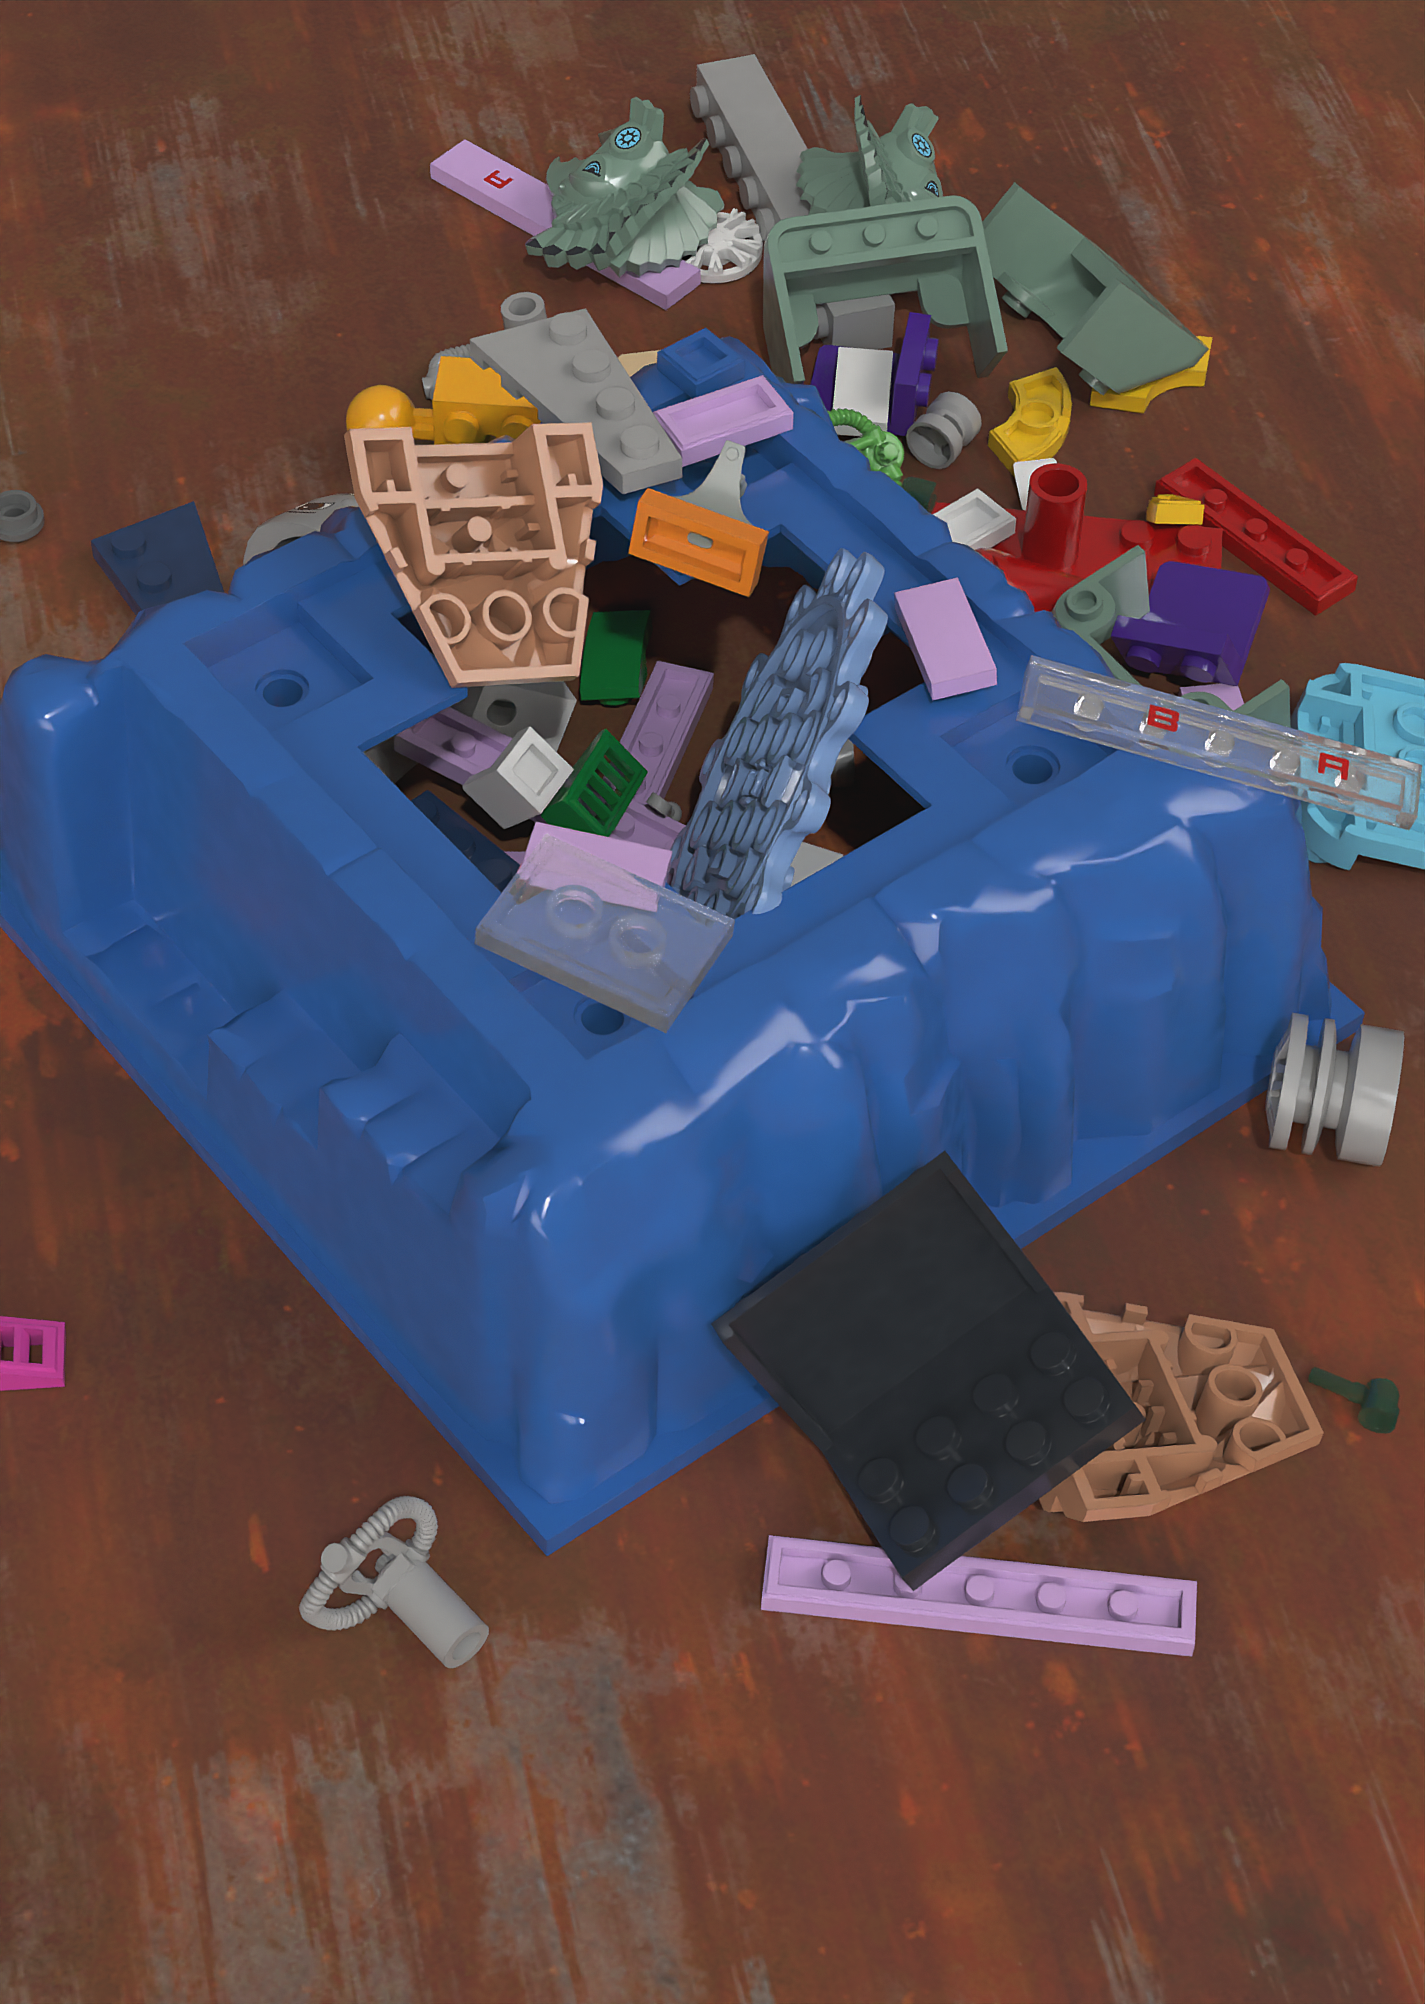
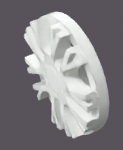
M733 208L730 214L724 212L717 213V228L709 231L708 244L698 246L696 257L691 256L685 263H690L699 269L702 265L709 266L708 270L700 269L701 282L725 283L746 276L757 267L762 257L763 243L759 233V225L755 224L753 218L747 221L746 213L742 211L738 213V209ZM730 261L737 265L736 267L723 270L722 266Z

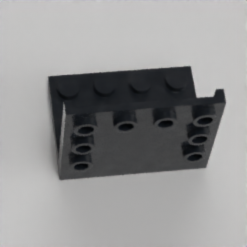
M943 1151L923 1167L915 1170L906 1180L868 1208L857 1213L848 1223L810 1251L799 1256L790 1266L752 1294L740 1300L732 1309L711 1323L722 1343L823 1452L895 1569L913 1591L1146 1420L1047 1282L946 1151Z

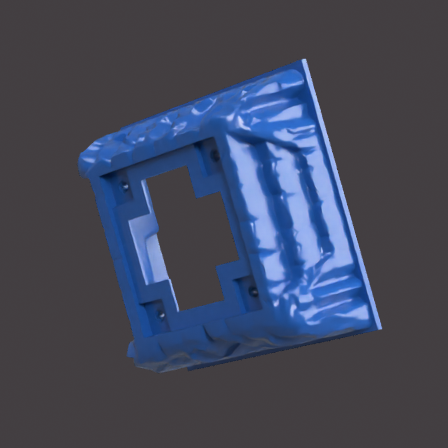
M730 336L719 339L745 359V376L726 387L763 375L794 412L793 430L745 446L746 453L741 474L745 475L747 487L744 495L740 497L743 514L752 525L769 531L762 566L790 567L801 574L812 588L819 589L831 560L840 548L848 550L856 559L863 552L873 555L885 569L882 582L873 599L888 615L887 624L882 636L891 632L910 649V644L895 610L894 593L958 577L997 668V685L932 701L924 682L864 716L859 727L848 739L920 803L925 810L781 892L782 901L779 906L768 912L752 914L753 909L715 930L667 882L656 916L545 893L517 909L363 753L373 746L467 698L468 688H451L436 657L429 651L431 647L360 507L348 506L336 509L321 524L320 532H311L282 547L253 556L245 565L235 570L228 593L206 590L138 612L118 643L103 659L86 662L44 654L27 661L12 670L5 684L3 696L0 699V927L546 1556H549L780 1406L722 1343L711 1323L943 1151L948 1153L1020 1249H1022L1267 1090L1275 1048L1287 1031L1292 1013L1308 1015L1306 1045L1311 1046L1318 1045L1322 1023L1325 1018L1335 1020L1336 1044H1338L1358 1030L1365 1014L1361 1008L1329 982L1327 958L1321 947L1323 907L1312 896L1305 834L1302 828L1301 801L1285 767L1267 748L1239 729L1237 724L1223 716L1203 717L1178 709L1176 712L1179 713V720L1177 721L1178 728L1176 732L1148 725L1150 704L1154 705L1148 692L1132 683L1117 682L1099 652L1074 631L1063 629L1052 612L1046 610L1035 612L1027 593L1009 585L1002 569L970 546L952 542L947 522L929 513L914 497L885 473L871 471L869 459L852 444L839 440L816 386L786 383L783 377L775 376L767 364L740 340ZM657 363L645 365L630 377L652 412L692 399L657 370ZM504 435L489 443L513 442L515 439ZM719 455L682 467V478L648 488L669 496L689 494L703 483ZM602 476L601 504L593 509L589 538L596 541L594 560L586 566V570L602 561H618L631 556L628 552L637 504L647 488L622 494ZM656 564L679 586L694 578ZM1160 715L1167 718H1172V715ZM1155 718V722L1171 725L1168 721Z

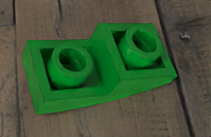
M651 610L593 612L587 632L582 662L581 700H598L604 705H621L631 701L633 698H640L648 675L645 652L653 632Z

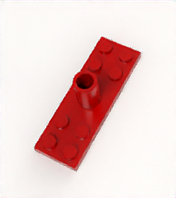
M1052 463L1037 468L1031 474L1026 510L1003 508L1016 518L1015 534L991 547L992 549L1086 579L1139 545L1146 554L1148 593L1150 594L1158 569L1165 562L1174 561L1221 569L1223 528L1202 527L1198 525L1155 524L1142 520L1084 516L1088 486L1086 477L1075 467ZM917 500L931 514L951 504Z

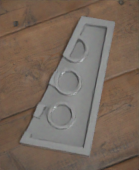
M586 308L560 313L551 318L470 339L471 359L483 370L491 367L501 376V386L516 400L524 396L538 409V419L543 424L592 422L601 475L622 494L682 478L681 455Z

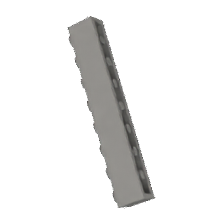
M755 54L697 65V84L690 89L693 113L696 118L702 117L706 125L711 147H718L722 154L726 175L728 178L736 180L743 207L746 210H752L756 218V224L759 225L762 241H765L772 227L780 220L809 214L811 205L808 200L800 199L803 190L796 186L801 177L800 173L796 171L803 162L799 156L802 151L808 148ZM890 294L816 305L818 329L814 338L821 339L824 345L875 350L892 347L895 303Z

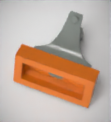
M727 440L706 479L697 489L689 494L669 496L647 488L637 504L628 554L749 597L758 584L769 531L752 525L746 519L741 509L740 497L744 495L747 487L745 475L741 474L746 447Z

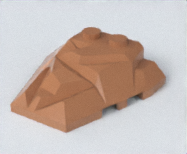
M592 422L532 424L517 439L507 443L415 445L412 427L349 429L344 434L355 499L451 688L573 681L580 674L589 598L582 594L586 566L594 560L596 541L589 539L593 509L601 504L603 490Z
M1054 1292L1146 1420L1039 1498L1044 1511L1064 1512L1065 1517L1081 1522L1151 1516L1180 1502L1319 1445L1324 1432L1274 1329L1189 1314L1184 1327L1146 1320L1148 1315L1146 1306L1125 1303L1123 1312L1119 1316L1082 1309L1084 1304L1083 1295Z

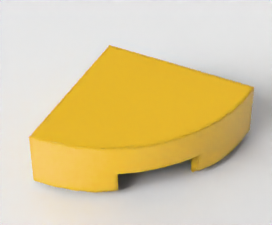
M1160 494L1149 500L1146 520L1155 524L1202 525L1205 505L1201 504V501L1173 494Z

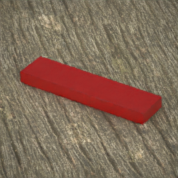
M1196 457L1156 481L1155 497L1160 494H1173L1201 501V504L1205 505L1202 525H1193L1223 528L1222 547L1315 616L1355 591L1358 580L1356 574Z

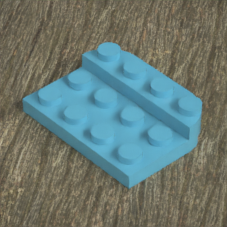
M1340 663L1335 674L1324 675L1315 680L1309 679L1290 719V780L1301 801L1302 828L1305 834L1308 860L1315 863L1328 862L1337 867L1350 870L1357 856L1362 855L1425 869V680L1363 665ZM1320 753L1347 759L1349 761L1347 780L1341 779L1340 770L1325 767L1324 774L1318 773ZM1326 759V763L1342 767V763Z

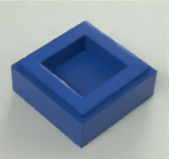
M704 328L658 351L657 370L693 399L720 390L745 376V359L710 330Z

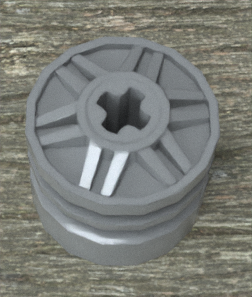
M1292 1013L1287 1031L1275 1048L1265 1104L1270 1131L1269 1148L1286 1150L1292 1122L1304 1124L1301 1153L1311 1155L1318 1144L1322 1129L1325 1127L1336 1129L1335 1145L1337 1160L1380 1167L1386 1153L1396 1106L1403 1059L1404 1031L1361 1024L1353 1038L1349 1052L1336 1050V1025L1334 1019H1324L1318 1045L1311 1046L1306 1045L1308 1015Z

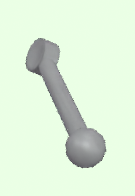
M654 792L646 801V803L663 815L678 822L680 821L682 810L677 803L667 802Z

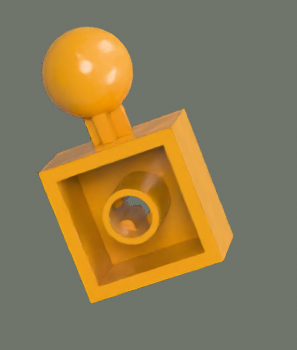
M450 356L440 357L432 399L433 409L415 408L410 398L399 389L387 385H376L358 393L351 401L346 414L347 431L358 428L412 427L414 439L432 440L434 445L489 443L504 435L517 439L532 424H540L541 422L538 419V409L524 396L516 400L501 386V376L491 367L483 370L471 358Z

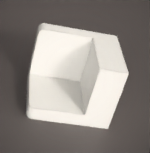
M529 726L516 733L490 768L470 776L462 788L503 829H506L541 814L574 769Z

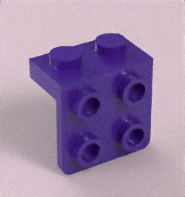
M909 312L901 354L893 353L887 432L894 435L906 436L908 429L916 420L918 406H928L932 374L925 372H935L939 339L929 337L931 315ZM824 345L819 348L811 385L816 386L826 410L830 412L833 409L838 348L844 346Z
M1168 561L1159 567L1149 594L1150 612L1141 617V619L1118 615L1111 638L1130 668L1149 673L1158 672L1186 677L1199 682H1214L1238 686L1270 593V587L1266 579L1259 575Z

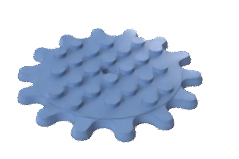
M840 548L831 560L818 592L816 593L807 585H803L799 589L788 610L777 645L769 656L759 653L754 659L745 677L740 706L724 738L717 739L713 743L704 760L699 776L702 790L692 817L679 832L670 849L673 852L669 873L673 874L671 887L715 930L753 909L752 914H761L779 906L782 901L781 892L790 888L795 869L790 865L802 841L810 833H816L826 819L831 804V798L828 795L831 786V774L840 750L859 727L869 703L867 696L868 688L860 685V680L869 665L873 650L881 639L888 620V615L873 601L882 582L885 569L873 555L867 552H863L856 559L848 550Z

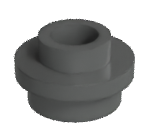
M9 490L0 493V540L22 542L38 534L44 526L45 519L43 509L36 502L35 498L30 493L22 490Z

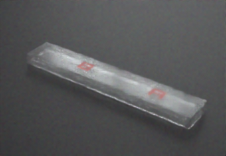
M1031 655L1025 669L1016 721L1405 830H1410L1418 816L1422 773L1421 764Z

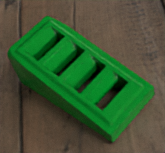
M604 729L594 738L572 767L574 769L543 812L539 814L549 825L609 837L646 777L648 771L607 729ZM604 755L625 775L624 778L607 762ZM596 768L616 787L615 790L595 772ZM587 783L606 801L605 804L586 786ZM579 797L596 813L595 817L578 801Z

